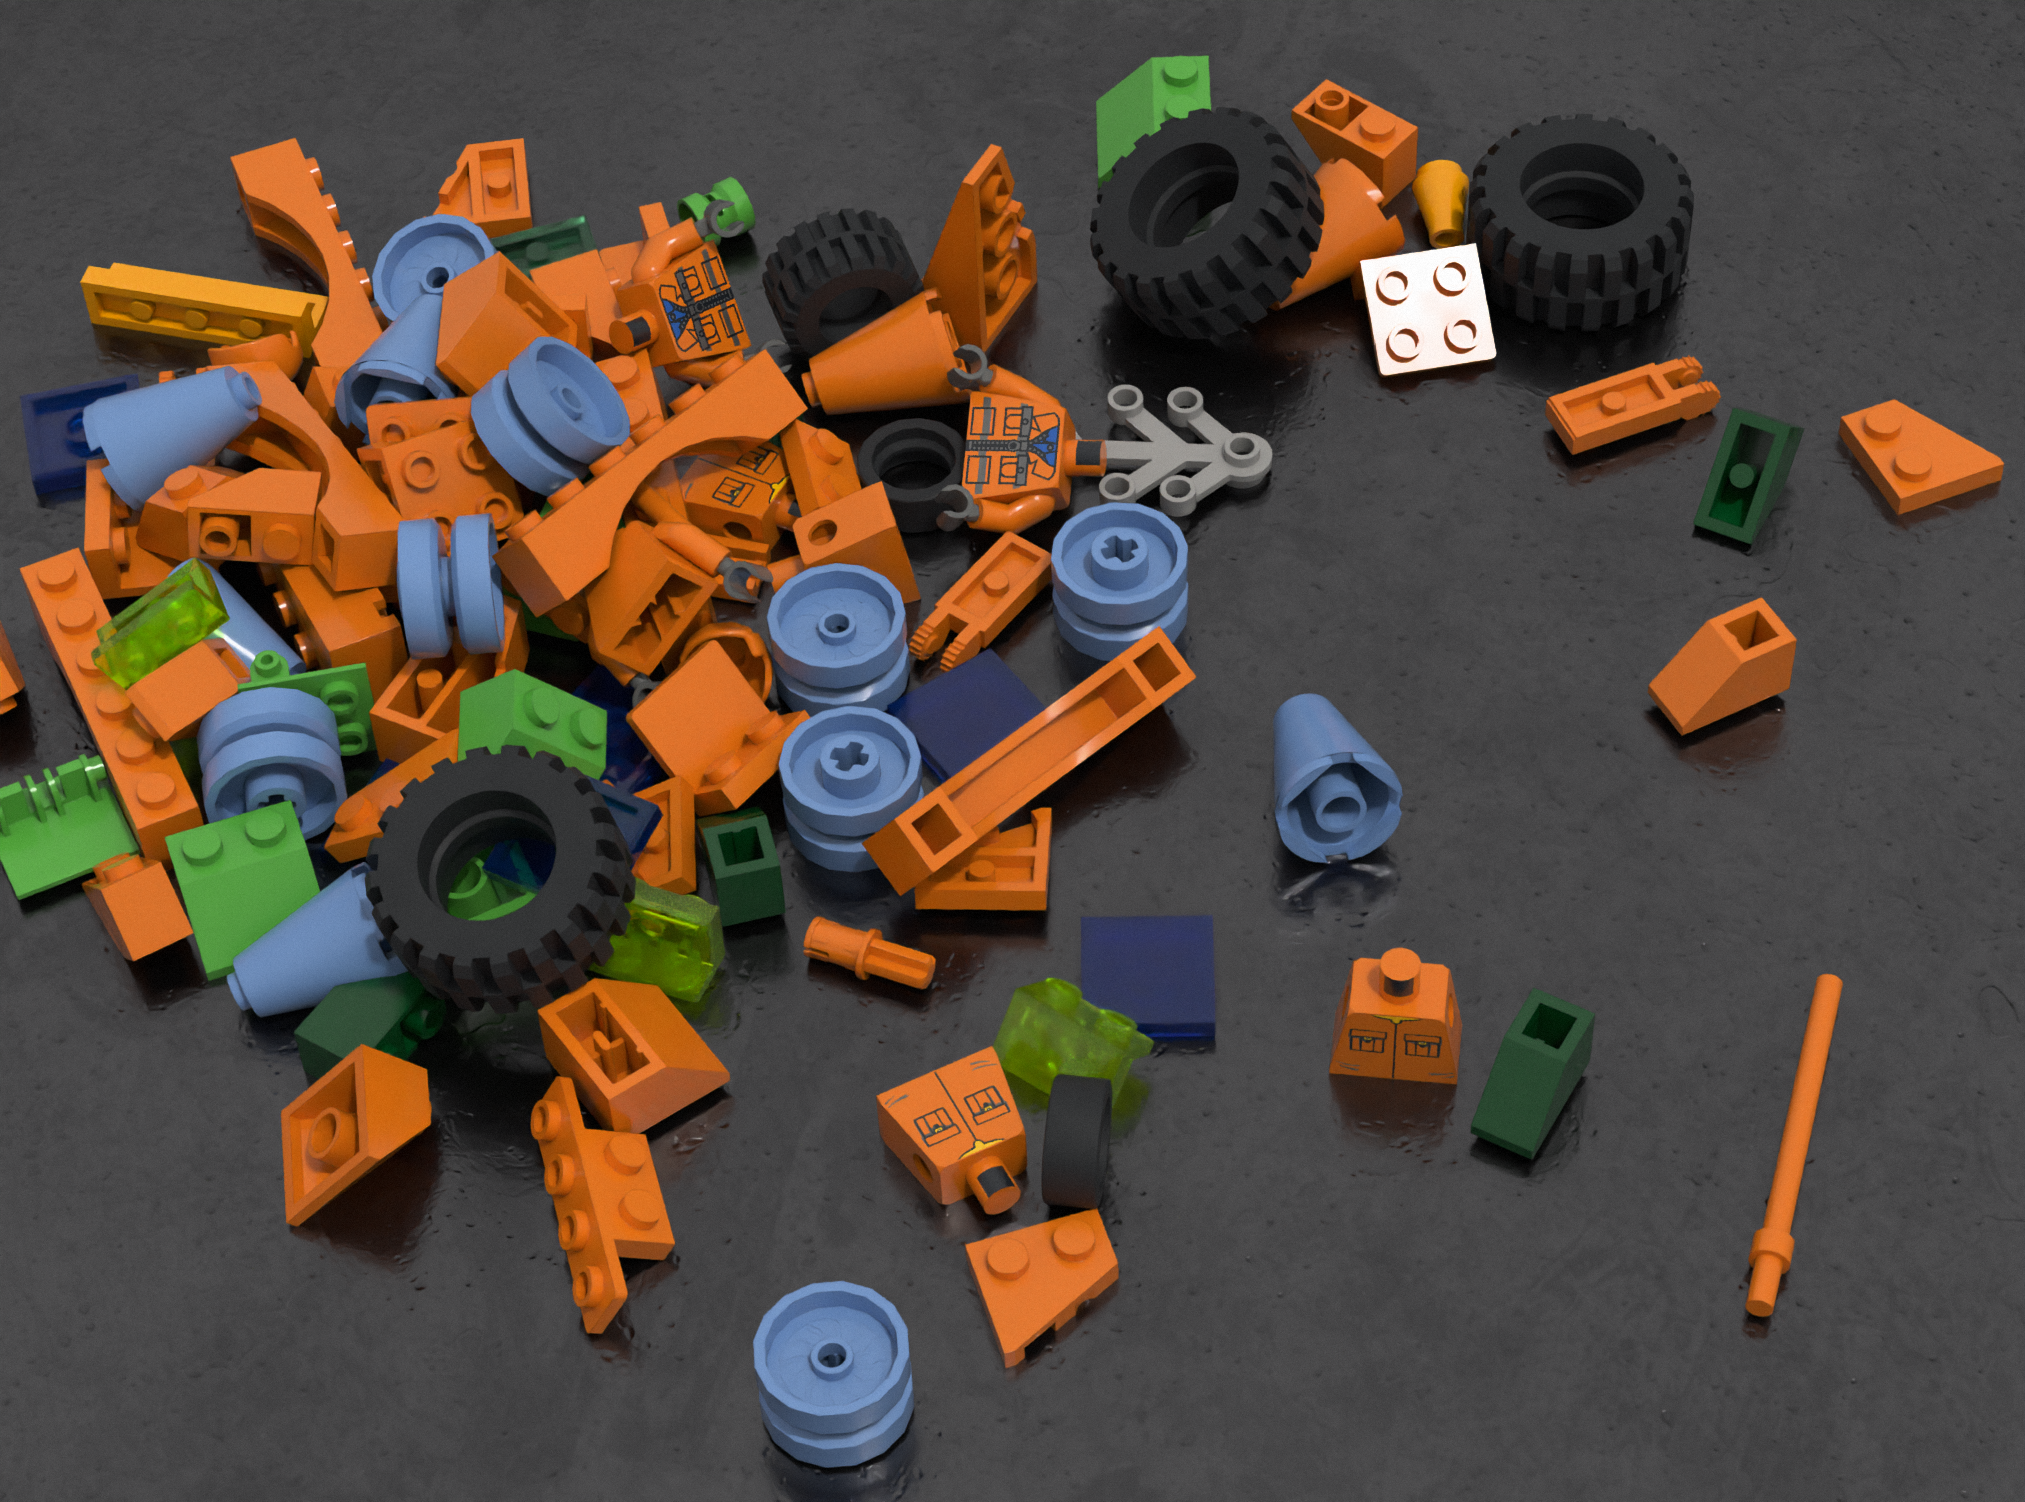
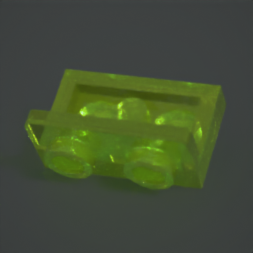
M197 558L192 559L98 629L96 633L101 645L91 652L94 665L125 690H128L133 684L203 640L230 620L211 571Z
M635 877V898L631 903H624L631 915L625 934L621 937L612 935L609 941L615 950L603 967L593 963L588 970L626 982L658 985L664 994L692 1003L700 1001L725 956L719 907L709 904L704 899L695 895H680L650 886L645 881Z
M1047 978L1043 981L1016 988L993 1045L1001 1067L1049 1096L1054 1078L1058 1074L1110 1079L1113 1110L1132 1061L1149 1055L1154 1041L1136 1030L1137 1024L1130 1017L1117 1011L1099 1009L1082 999V991L1065 980Z

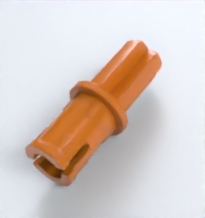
M816 916L810 923L804 939L803 947L806 948L803 953L806 957L830 962L855 971L856 977L861 980H866L870 974H874L915 988L926 989L935 971L936 959L932 955L883 940L882 932L875 928L870 929L868 932L856 930L827 920L824 917Z

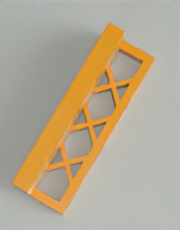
M113 263L110 269L88 266L80 281L91 323L231 346L256 341L275 334H284L287 338L291 339L289 331L293 330L300 340L303 357L310 358L313 352L311 344L322 326L329 302L328 296Z

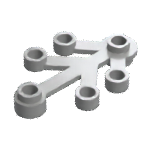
M1119 385L1108 393L1107 406L1109 418L1116 424L1126 425L1145 442L1104 440L1107 450V464L1142 467L1130 475L1112 473L1102 478L1099 483L1100 505L1111 502L1136 503L1137 499L1160 485L1161 509L1171 516H1185L1195 509L1197 502L1224 484L1239 489L1258 485L1272 466V449L1268 442L1252 433H1231L1203 410V396L1194 388L1180 387L1170 392L1167 398V416L1172 424L1179 427H1188L1206 444L1186 443L1143 408V394L1137 387ZM1120 404H1131L1130 406H1120ZM1180 406H1191V408H1187V409H1183V408H1179V407H1180ZM1076 432V439L1082 440ZM1186 467L1204 468L1192 478L1175 475ZM1113 492H1123L1124 494H1122V495H1112L1111 493H1113ZM1175 494L1185 495L1181 498L1172 497Z

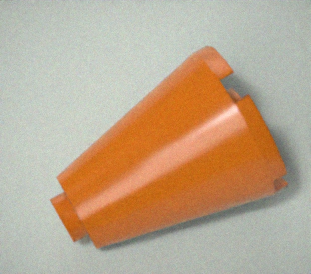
M1333 157L1322 164L1313 175L1321 189L1320 198L1324 202L1323 225H1319L1323 230L1317 252H1311L1309 255L1312 262L1303 279L1297 277L1290 286L1293 292L1282 303L1277 300L1269 306L1272 310L1278 311L1351 277L1360 261L1395 256L1404 249L1405 237L1396 214L1387 221L1377 206L1386 198L1359 168L1346 159L1341 158L1334 163Z
M930 288L919 293L810 358L811 371L803 373L802 380L812 408L822 405L826 415L831 416L960 405L970 402L972 390L965 389L960 391L959 388L951 385L947 378V372L952 368H959L966 373L967 369L964 360L953 355V352L960 346L949 314H941L940 310L935 311L932 302L943 299L938 288Z

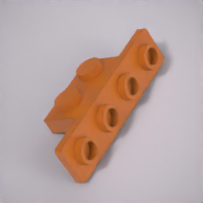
M557 1076L544 1097L537 1101L533 1108L531 1132L533 1137L538 1140L544 1162L545 1187L553 1198L559 1222V1243L567 1253L573 1277L572 1292L574 1302L581 1309L586 1332L602 1334L628 1296L619 1257L664 1260L674 1247L675 1241L646 1134L585 1129L572 1078Z

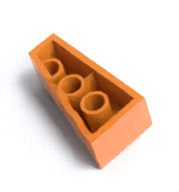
M254 562L263 585L266 587L275 584L278 592L272 593V597L283 626L287 628L295 625L298 634L293 635V641L298 656L306 664V670L316 667L318 671L366 663L375 704L408 661L401 625L394 614L388 616L385 610L387 608L385 599L378 587L334 591L315 565Z

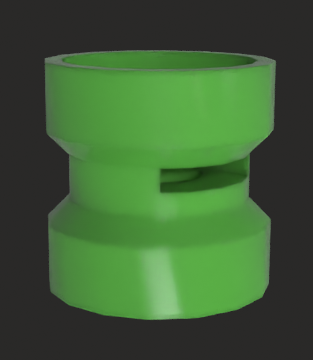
M733 177L713 184L711 192L705 195L694 193L678 200L677 211L680 222L691 217L695 222L703 219L707 205L712 201L721 199L734 202L735 204L729 208L722 209L718 213L716 221L720 229L726 228L731 223L739 220L744 222V227L736 236L755 228V214L750 200L743 187ZM713 233L704 237L703 240L706 242L714 239L716 246H718L722 236Z

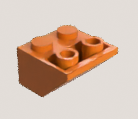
M499 251L444 284L436 366L449 383L458 385L466 394L473 396L500 370H509V363L537 337H555L576 348L578 324Z
M594 978L573 992H569L537 1010L546 1058L561 1077L572 1078L576 1096L603 1130L639 1134L730 1081L728 1070L658 985Z

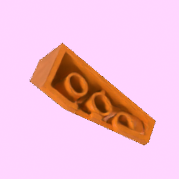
M990 144L962 181L926 273L921 279L924 291L937 287L943 299L932 302L935 311L940 310L941 314H949L959 346L975 345L984 353L1037 283L1036 239L1031 229L1021 226V221L1026 214L1022 203L1011 199L1015 182L1002 147Z

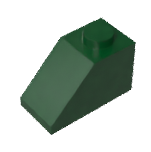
M1733 408L1693 524L1753 544L1786 484L1805 428L1749 409Z

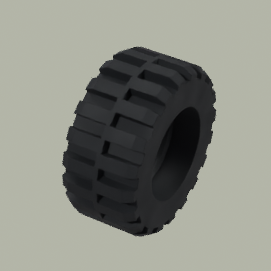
M1217 107L1215 113H1212L1210 109L1202 108L1189 111L1188 118L1180 120L1173 117L1161 123V130L1151 136L1145 133L1133 143L1136 148L1127 157L1121 155L1112 167L1114 175L1109 182L1103 181L1098 191L1097 202L1100 206L1093 208L1090 231L1093 233L1090 238L1092 256L1098 262V269L1105 279L1149 327L1157 328L1162 334L1172 337L1183 338L1186 335L1188 339L1211 338V333L1214 331L1219 335H1227L1239 331V324L1247 320L1255 323L1268 315L1266 309L1278 300L1282 303L1293 292L1290 286L1297 277L1303 279L1311 267L1312 260L1309 258L1311 252L1318 251L1323 231L1319 225H1323L1324 202L1320 198L1321 189L1315 177L1273 125H1269L1263 117L1253 112H1241L1236 108ZM1232 202L1223 217L1211 229L1200 237L1182 244L1189 231L1205 215L1224 204Z
M1576 114L1575 119L1562 120L1560 115L1545 117L1540 125L1533 126L1528 122L1517 127L1511 132L1510 139L1504 135L1478 161L1473 170V180L1469 186L1466 245L1476 243L1484 291L1490 290V297L1505 310L1510 307L1516 309L1515 314L1519 318L1530 323H1534L1536 319L1548 322V328L1565 331L1566 326H1581V332L1598 331L1601 324L1611 323L1613 328L1627 324L1633 320V315L1636 313L1643 317L1658 307L1661 299L1665 300L1674 292L1679 285L1680 276L1685 273L1694 208V193L1691 190V180L1686 169L1681 163H1678L1677 156L1664 143L1658 146L1655 144L1656 139L1651 133L1640 127L1635 131L1628 129L1624 121L1611 117L1605 122L1593 120V114ZM1563 215H1583L1604 220L1612 225L1598 229H1571L1555 225L1546 221V219Z
M504 745L501 747V754H491L487 746L466 750L467 759L452 764L449 757L432 765L431 768L434 774L421 783L416 778H413L400 791L404 800L398 808L392 805L386 808L377 823L384 835L382 838L374 837L370 841L366 861L373 871H369L365 877L366 896L374 907L371 914L379 930L411 976L418 978L424 988L440 1000L452 997L458 1008L474 1012L483 1010L485 1002L490 1004L496 1014L516 1013L519 1010L518 1003L528 1000L531 1001L536 1009L554 1002L552 993L568 985L571 992L586 983L588 979L584 972L593 963L603 967L615 950L609 940L612 935L619 937L624 935L631 918L624 903H631L635 898L636 879L630 870L633 859L629 846L602 795L595 791L589 778L578 768H566L560 757L544 750L536 752L532 759L525 746ZM512 839H535L556 847L554 866L547 882L539 893L520 909L503 917L479 921L461 919L447 913L448 897L454 880L466 863L482 850L499 842Z

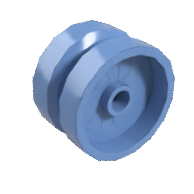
M437 214L416 219L396 232L379 253L372 275L374 298L386 318L392 323L414 299L426 294L443 296L445 283L496 254L498 251L482 228L464 217Z
M537 337L509 363V370H500L472 396L471 415L477 433L490 454L520 483L530 490L548 497L576 477L581 481L590 472L589 465L618 445L620 447L630 435V419L625 405L609 378L581 351L555 337Z
M1117 502L1087 508L1065 522L1053 540L1051 555L1052 582L1054 584L1052 596L1053 617L1061 636L1077 651L1103 661H1112L1158 626H1160L1171 643H1174L1186 625L1188 613V545L1180 527L1160 511L1141 504Z
M491 513L461 515L456 518L451 527V556H447L444 534L441 526L434 518L403 520L399 522L398 598L401 616L404 620L408 648L413 660L445 657L448 654L453 643V616L457 617L461 642L470 655L504 651L505 614L501 569L492 558V555L498 552L499 549Z
M833 563L809 568L788 579L772 597L766 618L772 649L773 676L778 695L793 712L806 710L809 716L813 717L821 711L845 706L876 708L884 712L905 691L910 672L909 649L906 642V612L900 592L885 576L864 566Z
M267 687L244 691L218 703L202 719L196 738L199 762L203 773L201 782L204 807L209 823L290 799L304 840L324 832L335 822L334 817L338 808L347 800V790L340 758L341 747L335 715L320 698L298 689Z
M845 706L821 711L800 723L783 744L779 760V773L784 794L785 822L792 844L806 859L829 870L862 872L879 868L861 843L924 798V791L921 785L923 778L922 761L915 735L898 718L876 708Z
M845 1281L812 1283L785 1295L763 1316L753 1340L754 1369L759 1389L762 1420L778 1446L797 1460L825 1468L853 1466L884 1453L905 1432L914 1409L908 1328L891 1302L871 1288Z

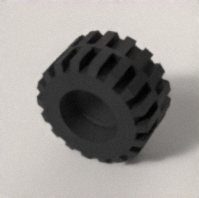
M853 208L841 209L835 215H830L829 211L816 215L817 220L808 224L803 221L795 226V233L791 236H783L776 243L778 252L768 255L765 262L767 271L762 273L765 295L789 348L794 354L800 353L802 359L809 362L810 358L924 291L923 283L898 230H895L892 222L887 218L882 217L878 219L873 211L864 209L859 214H856Z

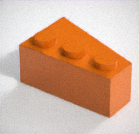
M503 594L505 614V646L503 652L470 655L461 642L457 617L453 616V643L445 657L415 660L412 657L409 658L369 711L380 761L396 767L451 730L459 729L461 691L513 669L524 673L530 647L522 602L520 600Z

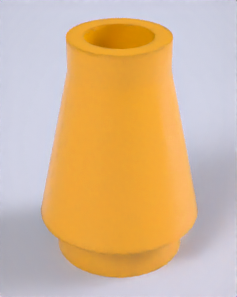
M1435 160L1424 164L1418 169L1416 179L1412 184V192L1427 227L1430 244L1437 249L1456 247L1464 241L1463 227L1469 179L1462 172L1460 165L1450 160Z

